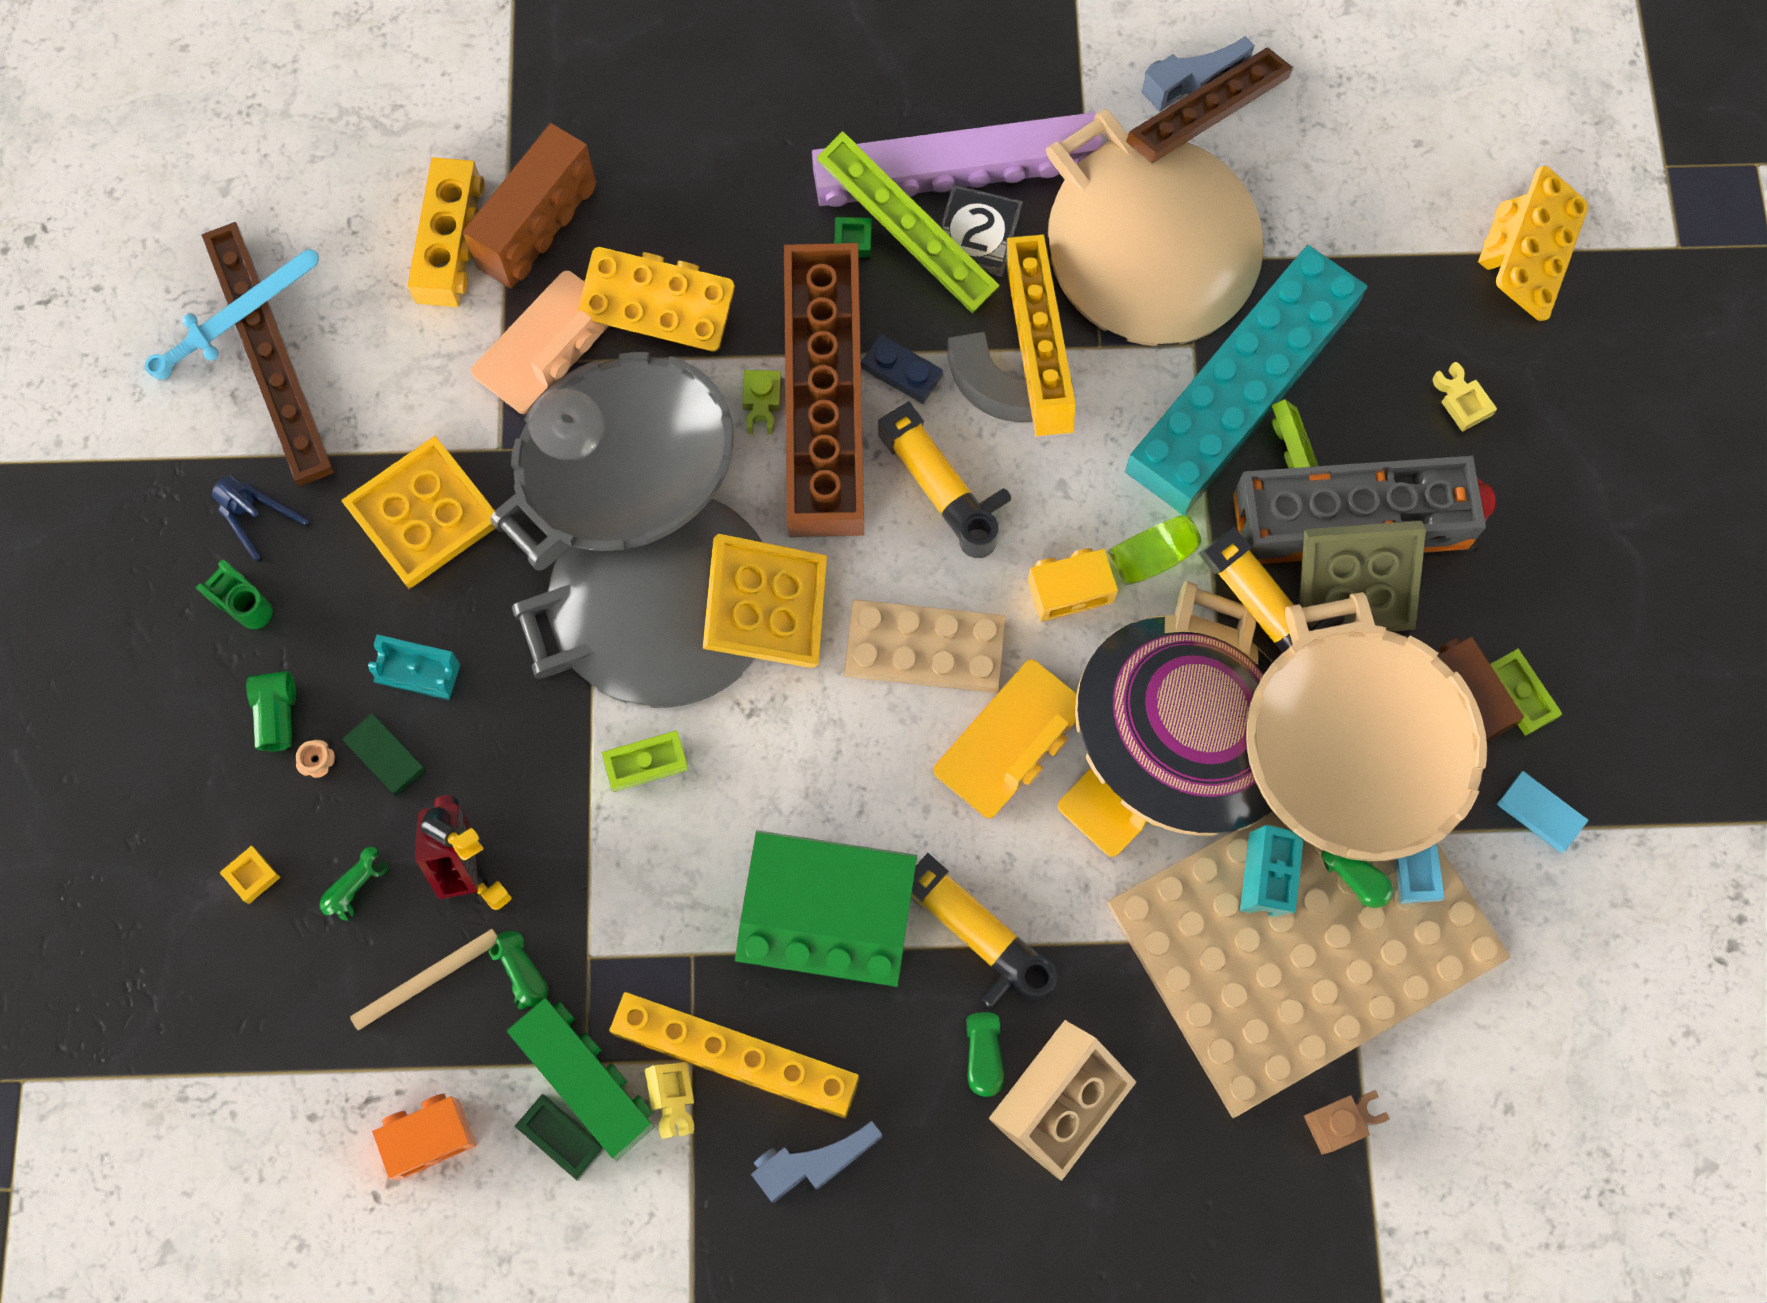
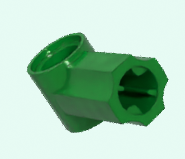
M283 671L248 676L246 690L248 702L254 714L255 748L259 751L275 752L292 747L290 706L295 704L296 692L291 672Z

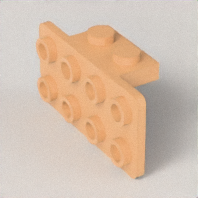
M563 271L471 368V373L478 382L520 414L528 413L541 395L561 379L570 367L589 350L597 338L609 327L593 322L592 318L582 310L578 312L585 282L571 271Z

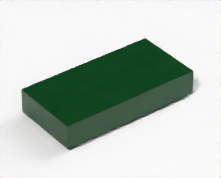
M373 713L342 739L396 797L426 771Z
M544 1094L540 1095L515 1125L521 1133L576 1181L582 1178L605 1150L592 1135Z

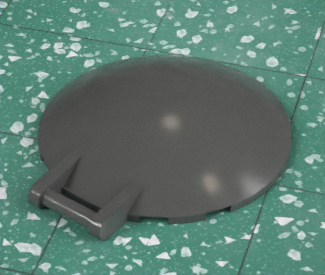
M649 352L619 354V359L600 364L595 360L578 367L547 389L525 416L526 425L520 438H515L512 450L511 466L514 469V489L516 494L493 512L490 522L498 531L506 532L528 555V562L538 571L547 568L572 546L594 551L625 550L652 543L671 534L693 519L708 504L727 474L734 447V429L731 414L723 395L711 379L702 371L683 360L671 356L669 359L651 357ZM525 515L546 534L547 538L540 544L517 523Z
M711 499L684 526L652 543L616 551H594L572 546L556 560L550 578L549 591L517 602L512 606L515 619L521 622L534 661L531 667L535 678H546L573 668L579 676L581 675L603 694L624 703L632 702L650 705L651 708H671L692 704L726 689L743 675V672L755 658L703 649L713 538L717 534L762 542L761 538L738 513L721 502ZM543 613L547 614L560 652L550 657L546 651L535 616Z

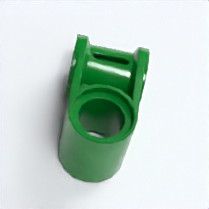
M223 559L218 563L220 568L205 584L199 583L195 587L216 607L226 611L248 629L262 628L272 618V605L243 575ZM255 601L253 608L244 612L245 607Z

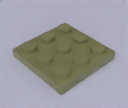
M1422 521L1304 529L1299 605L1303 608L1349 599L1350 594L1364 592L1376 626L1386 627V630L1391 632L1415 630L1426 534L1425 525ZM1345 615V621L1340 625L1354 623L1352 615ZM1319 621L1309 622V624L1313 627Z

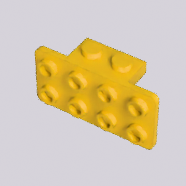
M1545 165L1537 168L1528 194L1500 203L1495 211V218L1484 241V247L1478 263L1487 270L1500 267L1496 278L1498 288L1538 321L1547 320L1551 315L1588 211V202L1550 167Z
M596 247L592 251L578 312L582 310L595 323L715 352L721 345L735 284L729 278L698 271L699 266L688 262L678 261L676 266L664 263L663 257L643 252L642 257L603 247Z
M1027 660L934 765V776L984 818H994L1024 783L1030 786L1044 769L1040 764L1049 754L1055 757L1069 740L1065 735L1076 724L1075 702L1077 694L1036 660Z
M1092 768L1079 779L1058 803V810L1109 857H1117L1149 823L1121 804L1122 799L1107 783L1102 784Z

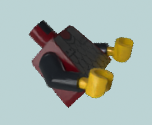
M450 795L436 798L434 808L423 809L418 813L415 850L417 864L438 899L471 893L474 896L481 895L493 910L502 908L512 898L499 881H496L487 888V879L477 873L476 854L484 848L477 841L479 837L471 828L459 805L458 799Z

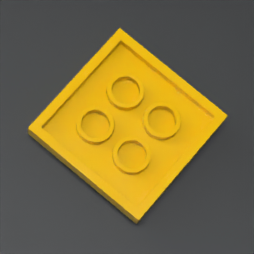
M436 436L424 442L341 500L408 589H411L495 529L490 522L491 515L495 510Z
M717 534L713 538L703 649L814 668L819 665L827 555Z

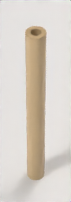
M493 928L353 1014L350 1016L352 1023L357 1030L362 1029L489 950L493 945L497 944L496 932Z

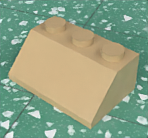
M1064 1020L989 1119L1011 1141L1062 1181L1135 1085L1136 1081L1097 1038Z

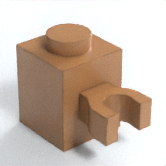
M1376 1090L1362 1095L1356 1104L1350 1095L1304 1115L1305 1121L1322 1155L1369 1136L1370 1133L1365 1124L1378 1125L1390 1120L1387 1112L1373 1116L1367 1110L1369 1101L1379 1098Z

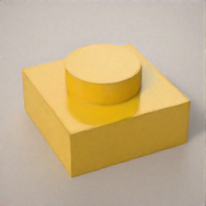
M250 846L220 872L247 904L253 902L281 878L253 846Z

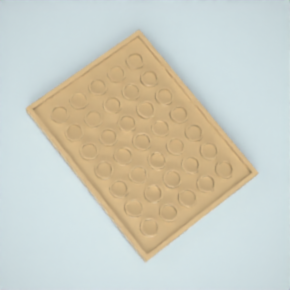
M1272 811L1254 825L1240 831L1238 829L1107 902V906L1232 1118L1246 1112L1511 958L1438 843L1437 847L1445 897L1442 901L1400 903L1395 860L1367 861L1387 875L1393 886V896L1388 904L1379 908L1367 907L1357 899L1356 893L1335 871L1328 872L1324 865V860L1321 858L1322 850L1303 840L1296 913L1270 917L1267 911H1257L1255 913L1240 911L1249 832L1265 825L1291 830Z

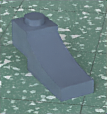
M1244 36L1225 48L1201 56L1177 58L1172 54L1162 62L1157 60L1145 72L1142 94L1160 112L1186 93L1190 95L1250 58L1255 45Z
M871 1121L847 1138L817 1150L789 1154L785 1147L779 1152L773 1147L754 1162L758 1169L751 1175L772 1203H775L806 1177L815 1189L818 1190L880 1140L882 1133Z

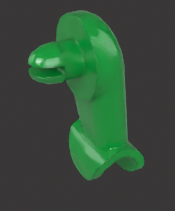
M365 848L360 855V861L323 894L320 900V909L324 915L336 913L339 918L345 921L349 919L344 912L348 911L351 917L354 916V910L350 902L354 898L355 892L371 876H382L389 870V865L386 862L371 865L372 861L380 854L377 848Z
M1322 850L1321 858L1324 860V865L1328 872L1335 871L1356 893L1357 899L1362 904L1371 908H1379L1390 902L1393 896V886L1387 875L1367 861L1348 859Z
M515 931L503 932L497 936V944L489 949V954L493 960L501 959L513 983L514 1003L518 1005V1009H525L528 1006L535 1007L544 998H547L548 986L523 951L524 940L522 935Z
M980 1012L972 1014L966 1019L967 1036L970 1038L968 1083L975 1094L989 1097L999 1093L1005 1083L998 1036H1001L1000 1021L998 1015L994 1013Z

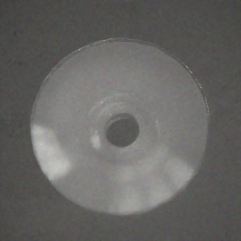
M560 388L546 392L535 401L530 410L528 427L534 443L544 453L561 460H575L590 454L598 446L603 436L604 420L599 407L589 396L574 389ZM565 414L570 415L575 421L567 424L562 421L561 416Z

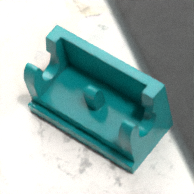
M382 635L376 636L374 647L378 651L376 662H369V671L375 677V683L450 700L461 665L453 652Z
M1269 825L1249 832L1240 911L1247 913L1267 911L1270 917L1296 913L1304 839L1292 830Z

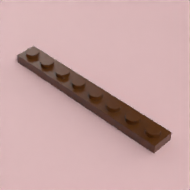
M236 222L201 234L228 305L261 282L242 232ZM266 301L235 325L295 482L300 487L335 472L270 304Z

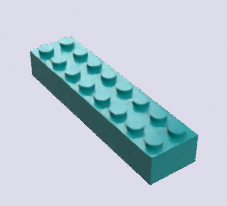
M1307 244L1129 456L1125 473L1185 516L1273 410L1272 405L1283 398L1355 311L1368 286Z

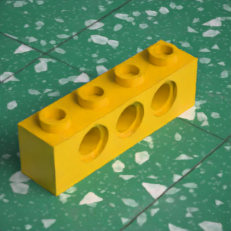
M431 157L407 285L415 304L459 307L460 296L467 291L468 276L465 272L466 262H471L473 257L463 231L479 212L476 207L478 197H483L485 189L484 177L479 175L475 161ZM460 198L455 202H450L452 199ZM448 230H454L450 234L443 235ZM449 262L443 267H437L440 263Z

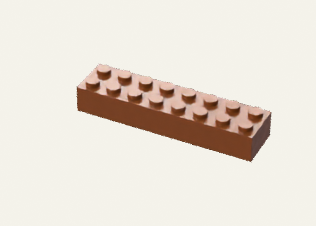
M858 243L784 245L789 537L865 536Z

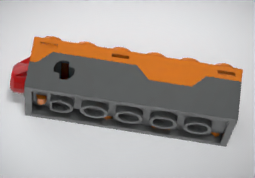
M1473 456L1244 471L1233 494L1238 531L1252 547L1250 551L1260 564L1302 561L1304 529L1422 521L1426 527L1424 552L1465 550L1471 547L1486 528L1485 521L1495 509L1494 491L1491 486L1477 477Z

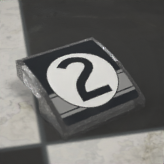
M953 185L941 228L986 273L1003 277L1007 265V238L1014 237L1023 202Z

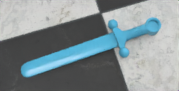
M312 249L303 251L200 326L197 324L198 319L194 314H186L183 317V324L189 328L188 337L167 353L150 356L145 362V370L154 378L165 380L171 375L175 364L198 348L204 350L203 354L207 360L213 361L217 359L219 355L218 349L213 347L210 342L314 268L319 261L318 253Z

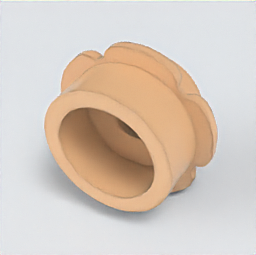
M322 740L307 741L296 752V767L304 776L322 777L328 773L329 766H332L335 761L333 750L329 749L328 744ZM318 756V761L312 762V758Z

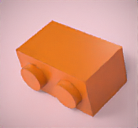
M444 1093L430 1097L421 1103L423 1109L407 1115L406 1111L394 1113L382 1120V1127L372 1131L389 1179L399 1181L477 1146L459 1099L452 1096L446 1098Z

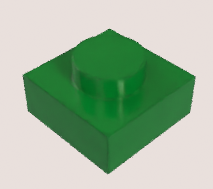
M835 217L834 244L858 243V257H870L872 218Z

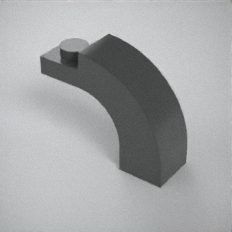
M985 332L948 338L947 357L950 370L957 387L969 402L979 410L998 419L1011 422H1033L1026 379L1011 377L994 364L989 353Z

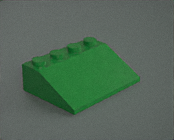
M756 830L739 925L735 961L897 987L917 855Z

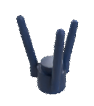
M229 475L222 478L213 488L212 497L221 504L218 512L228 520L255 561L260 560V554L234 515L235 513L240 515L247 511L253 517H257L259 512L252 506V497L307 526L310 524L308 518L260 492L249 482L242 484L234 476Z

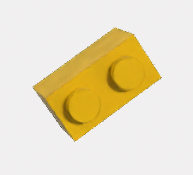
M1092 548L1081 549L1074 552L1070 558L1058 561L1056 558L1043 559L1030 568L1028 577L1030 590L1041 622L1112 604L1118 592L1105 549L1093 551Z

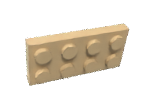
M853 599L844 677L998 693L1006 615Z

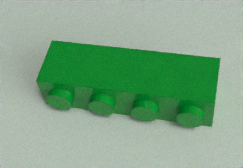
M544 998L509 1028L507 1032L610 1157L618 1161L655 1128L654 1124L649 1120L655 1113L639 1094L632 1099L622 1088L628 1081L613 1063L607 1068L601 1063L596 1055L602 1050L587 1032L582 1036L575 1032L570 1024L576 1019L560 1001L554 1006Z

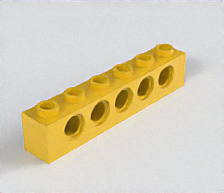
M1044 234L1007 238V273L1035 436L1074 433L1075 397Z
M627 992L623 994L609 1030L615 1037L844 1119L847 1117L859 1082V1075Z

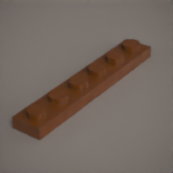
M1266 47L1129 131L1126 143L1153 164L1290 77L1293 66Z

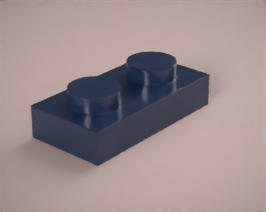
M882 334L878 336L861 361V369L924 404L943 376V369Z

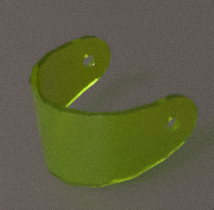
M1182 514L1120 542L1108 549L1106 554L1120 582L1123 585H1132L1159 575L1176 566L1192 555L1199 548L1202 540L1190 515Z

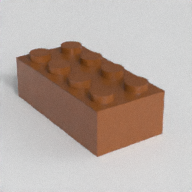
M552 123L547 126L463 231L477 269L510 289L519 280L526 278L534 260L540 253H544L549 249L553 236L561 226H566L571 221L576 207L583 199L589 198L594 191L596 180L586 143Z

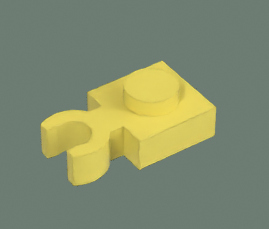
M1454 362L1448 370L1453 376V380L1446 379L1441 371L1436 372L1432 378L1433 384L1438 390L1447 392L1448 395L1444 397L1441 403L1462 432L1491 417L1496 412L1497 408L1477 380L1468 384L1464 381V369L1459 363Z
M687 1062L655 1065L646 1068L645 1075L651 1110L661 1109L662 1118L659 1122V1132L662 1139L677 1136L675 1123L678 1126L679 1137L694 1133L693 1119L686 1112L685 1108L686 1105L694 1103Z

